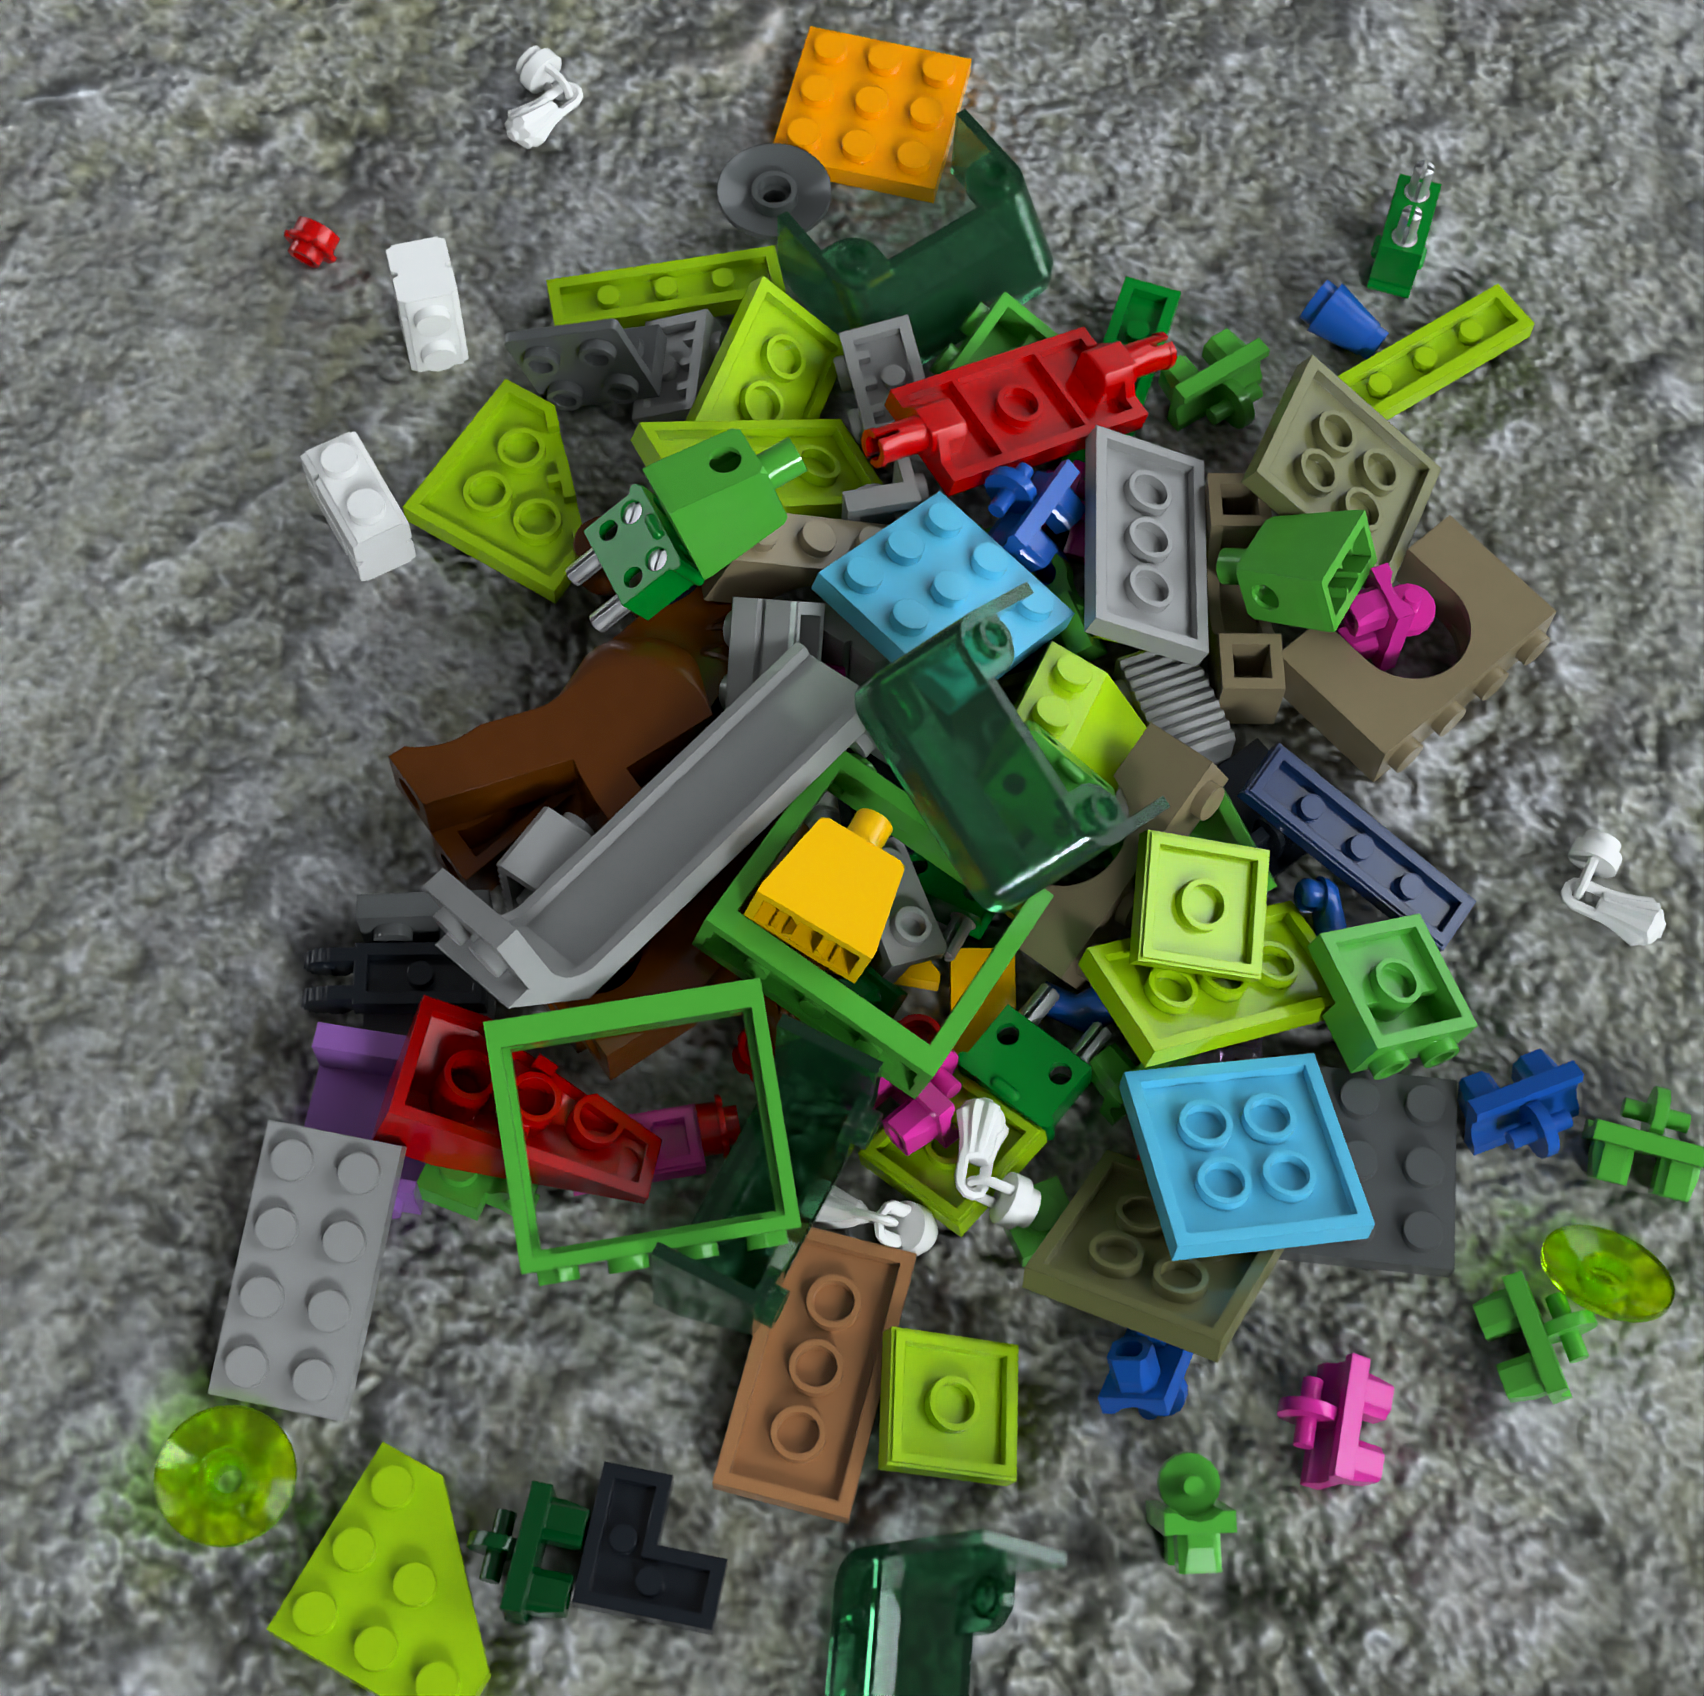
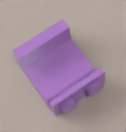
M318 1022L312 1049L319 1063V1069L304 1127L371 1140L388 1083L407 1036ZM405 1156L392 1219L400 1218L402 1212L421 1215L424 1200H422L417 1180L426 1163Z

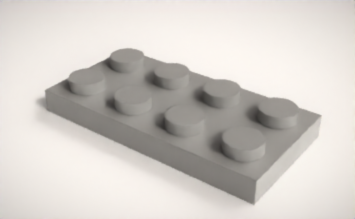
M1098 425L1095 426L1085 439L1084 632L1196 667L1209 653L1203 460Z
M268 1120L207 1394L342 1422L348 1420L407 1147Z

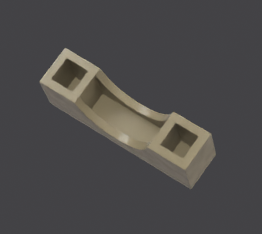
M1207 473L1205 481L1209 684L1214 689L1215 698L1219 700L1220 708L1224 710L1225 718L1229 720L1230 724H1274L1286 690L1281 634H1275L1272 622L1253 619L1247 613L1240 586L1221 584L1216 571L1217 558L1223 548H1248L1265 520L1272 517L1271 507L1260 500L1241 482L1245 473Z
M786 513L788 518L784 525L704 581L701 585L703 599L732 603L733 597L773 599L783 593L812 586L818 572L888 525Z
M1153 723L1148 725L1113 775L1124 793L1129 813L1127 835L1121 850L1105 870L1085 882L1069 886H1054L1040 883V886L1052 893L1054 897L1019 948L1022 952L1079 991L1082 990L1088 981L1078 965L1086 949L1116 941L1124 928L1132 927L1139 834L1146 830H1154L1189 836L1200 820L1205 821L1216 812L1225 794L1223 787L1229 780L1211 760Z

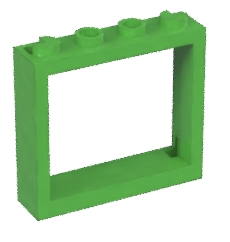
M844 751L787 807L705 918L692 945L742 980L761 978L762 990L765 996L915 1100L935 1076L1054 895L1041 887L1039 881L1029 871L1021 867L1011 866L988 850L977 835L969 830L956 828L933 812L930 805L921 796L914 792L900 789L878 774L876 768L866 758ZM826 791L856 811L861 808H867L885 816L892 824L893 831L891 835L1013 919L929 1044L739 912Z
M761 978L483 1022L520 1270L523 1275L537 1273L539 1286L581 1279L579 1265L607 1261L608 1274L649 1268L648 1254L676 1249L678 1263L720 1256L717 1242L745 1238L747 1251L788 1244L786 1230L802 1227ZM743 1015L774 1211L542 1250L512 1052Z

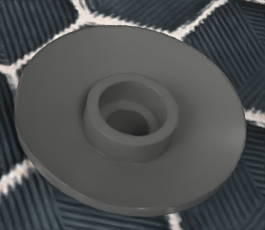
M767 143L747 148L729 160L718 179L717 198L725 218L741 232L759 239L784 240L808 232L824 218L831 202V182L824 166L807 151L792 145Z

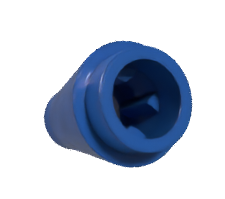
M1328 279L1318 289L1299 316L1300 319L1310 325L1307 330L1308 332L1355 355H1360L1365 360L1374 355L1389 334L1343 283L1337 287Z

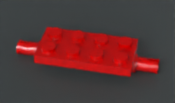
M1085 326L891 389L884 406L895 422L864 430L861 438L862 449L866 457L880 453V456L871 458L870 463L875 468L886 466L887 463L918 454L949 497L985 484L987 476L997 466L1016 468L1019 463H1026L1034 467L1085 449V439L1096 425L1122 434H1128L1141 429L1149 413L1136 397L1135 382L1139 377L1172 368L1177 360V351L1172 341L1157 346L1158 343L1167 341L1169 337L1162 331L1123 345L1120 341L1096 343Z

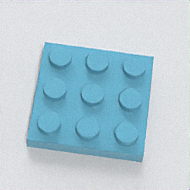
M941 491L818 572L811 588L948 716L1065 630L1075 614Z
M1314 1053L1127 1071L1123 1073L1119 1090L1172 1261L1368 1239L1375 1222Z

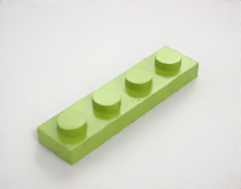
M775 245L546 280L554 326L616 319L622 328L625 329L645 326L647 321L708 309L714 317L736 314L749 284L761 276L766 277L786 293Z
M1496 284L1340 374L1338 377L1386 420H1389L1529 338L1535 323L1499 284Z

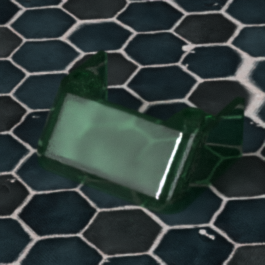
M966 109L956 113L951 173L965 187L968 197L977 207L890 259H887L873 243L855 237L838 240L821 250L788 211L777 216V256L782 278L810 312L838 335L844 331L908 314L922 365L940 355L951 342L956 345L967 337L959 330V327L980 301L989 307L1006 291L1023 305L1044 292L1051 282L1053 256L1021 169Z
M1027 582L969 612L861 683L854 697L859 719L967 889L983 908L993 913H1005L1171 807L1163 795L1129 817H1126L1118 800L1101 786L1093 783H1084L1068 792L995 678L1007 670L1014 660V645L1011 633L999 618L1034 593Z
M784 1013L777 1024L774 1063L802 1227L786 1230L788 1244L747 1251L745 1238L717 1242L720 1256L694 1260L657 1242L651 1253L654 1304L680 1317L749 1335H754L761 1324L771 1329L776 1324L790 1295V1290L782 1287L785 1278L854 1147L858 1146L864 1150L868 1148L883 1117L882 1112L873 1109L877 1100L883 1062ZM757 1103L690 1225L774 1211Z
M976 1529L864 1546L852 1550L842 1561L835 1579L825 1696H969L973 1636L992 1634L1005 1624L1015 1603L1016 1573L1067 1567L1068 1552L987 1529Z

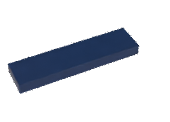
M1280 743L1270 748L1237 795L1238 798L1388 918L1394 919L1420 913L1440 952L1444 951L1476 903L1474 898Z

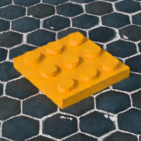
M810 26L773 143L792 145L813 155L826 169L830 182L934 204L970 77L972 59Z

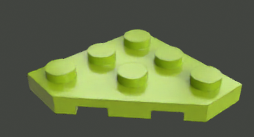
M505 378L404 504L403 512L408 522L556 604L572 583L567 577L565 570L575 562L573 542L576 532L582 525L567 455L565 454L555 405Z
M382 1442L266 1630L272 1636L375 1696H480L491 1678V1673L443 1475Z

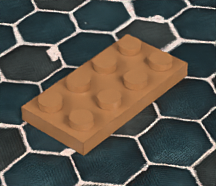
M801 1224L802 1227L798 1229L786 1230L788 1244L780 1245L777 1248L713 1477L712 1487L727 1493L848 1524L880 1403L883 1332L891 1326L899 1327L917 1254Z

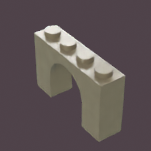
M1451 515L1407 549L1396 581L1400 584L1418 585L1427 590L1434 598L1436 605L1435 616L1448 629L1456 645L1458 662L1453 667L1441 674L1427 678L1412 679L1394 676L1372 665L1336 631L1324 632L1308 629L1283 649L1286 685L1283 697L1373 783L1390 768L1399 773L1408 767L1422 751L1424 746L1421 742L1433 732H1436L1440 737L1447 734L1465 715L1466 709L1464 706L1476 696L1482 701L1490 698L1507 680L1509 674L1506 671L1518 661L1524 666L1530 664L1544 651L1551 640L1546 635V632L1557 611Z

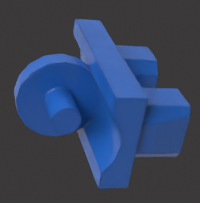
M1069 459L1062 461L1057 469L1051 473L1034 472L1032 467L1026 463H1019L1016 468L997 466L985 480L986 493L992 500L988 505V510L993 516L998 517L988 535L1030 573L1045 568L1058 551L1057 546L1040 529L1042 525L1046 523L1055 534H1059L1077 524L1085 513V505L1070 487L1080 471Z
M1540 1048L1521 1055L1512 1064L1511 1079L1514 1083L1500 1088L1490 1073H1485L1484 1071H1479L1462 1078L1458 1083L1457 1102L1466 1119L1464 1143L1473 1156L1506 1143L1512 1150L1529 1145L1535 1155L1541 1159L1558 1154L1560 1149L1558 1133L1573 1127L1572 1118L1579 1115L1580 1107L1577 1099L1578 1083L1583 1082L1584 1073L1574 1060L1558 1066Z
M1127 1328L1122 1338L1113 1341L1106 1357L1110 1370L1098 1395L1102 1414H1115L1122 1409L1134 1407L1138 1408V1412L1143 1418L1154 1420L1157 1416H1172L1181 1411L1188 1396V1385L1184 1376L1194 1353Z

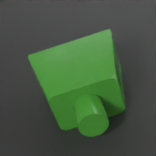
M731 428L656 461L642 470L679 539L703 579L706 580L785 524L788 516L775 489L805 473L807 468L789 437L756 455L741 430Z
M1365 510L1273 516L1265 520L1248 548H1223L1217 558L1216 571L1221 584L1240 586L1247 613L1253 619L1324 632H1335L1366 581L1370 569L1375 566L1377 556Z

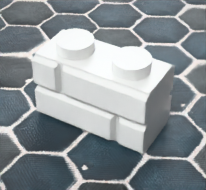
M436 236L391 245L386 250L411 370L418 371V373L429 370L443 371L454 365L463 364L464 361L469 359L457 285L445 238Z
M349 431L305 451L300 456L309 490L345 554L349 556L350 563L361 581H369L410 562L416 557L409 522L356 432Z

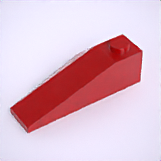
M423 995L388 1083L371 1140L407 1147L406 1157L433 1166L507 1179L483 1022L493 1020L485 1015ZM524 1050L512 1052L532 1184L644 1204L649 1197L662 1139L599 1094L587 1095L555 1072L559 1066L542 1054L534 1058Z

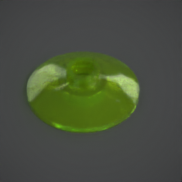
M1590 1225L1560 1227L1546 1237L1541 1248V1264L1553 1285L1579 1306L1600 1316L1623 1322H1648L1662 1317L1669 1310L1674 1300V1282L1663 1263L1639 1243L1612 1230Z
M222 1405L205 1409L182 1422L170 1434L158 1455L153 1479L158 1507L166 1521L176 1532L196 1544L206 1547L227 1548L248 1543L270 1530L287 1510L297 1483L296 1455L284 1430L277 1422L263 1412L240 1405ZM231 1470L241 1472L242 1483L237 1490L231 1493L219 1491L218 1482L224 1473Z

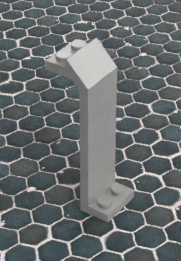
M797 641L514 910L499 915L442 867L422 886L440 907L432 918L446 933L435 946L507 1008L589 999L848 747L854 753L864 758L872 754L892 768L912 750L877 691L871 687L865 690L810 655L806 647Z

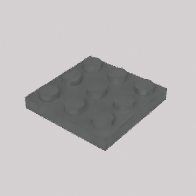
M1319 1066L1375 1225L1368 1239L1285 1248L1278 1260L1449 1278L1455 1270L1457 1080L1394 1074L1384 1079L1375 1080L1370 1071L1363 1070L1350 1073L1349 1069Z

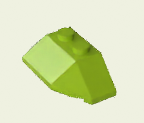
M1049 641L1042 648L959 811L967 815L985 794L982 790L983 777L1020 737L1024 721H1035L1110 784L1114 789L1115 795L1119 784L1113 775L1147 727L1107 672L1055 642ZM1011 773L1004 778V781L1015 785L1020 783L1023 777L1018 773ZM1004 808L987 826L1014 843L1032 839L1035 836L1031 830ZM1105 810L1098 819L1103 818L1108 810ZM1066 815L1059 816L1054 823L1058 826H1067L1072 822L1073 818Z

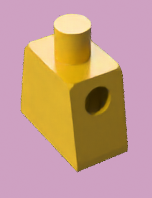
M867 808L859 809L847 828L830 818L821 817L761 883L744 916L773 936L855 984L877 951L905 869L901 860L882 850L893 831L892 824L882 814Z

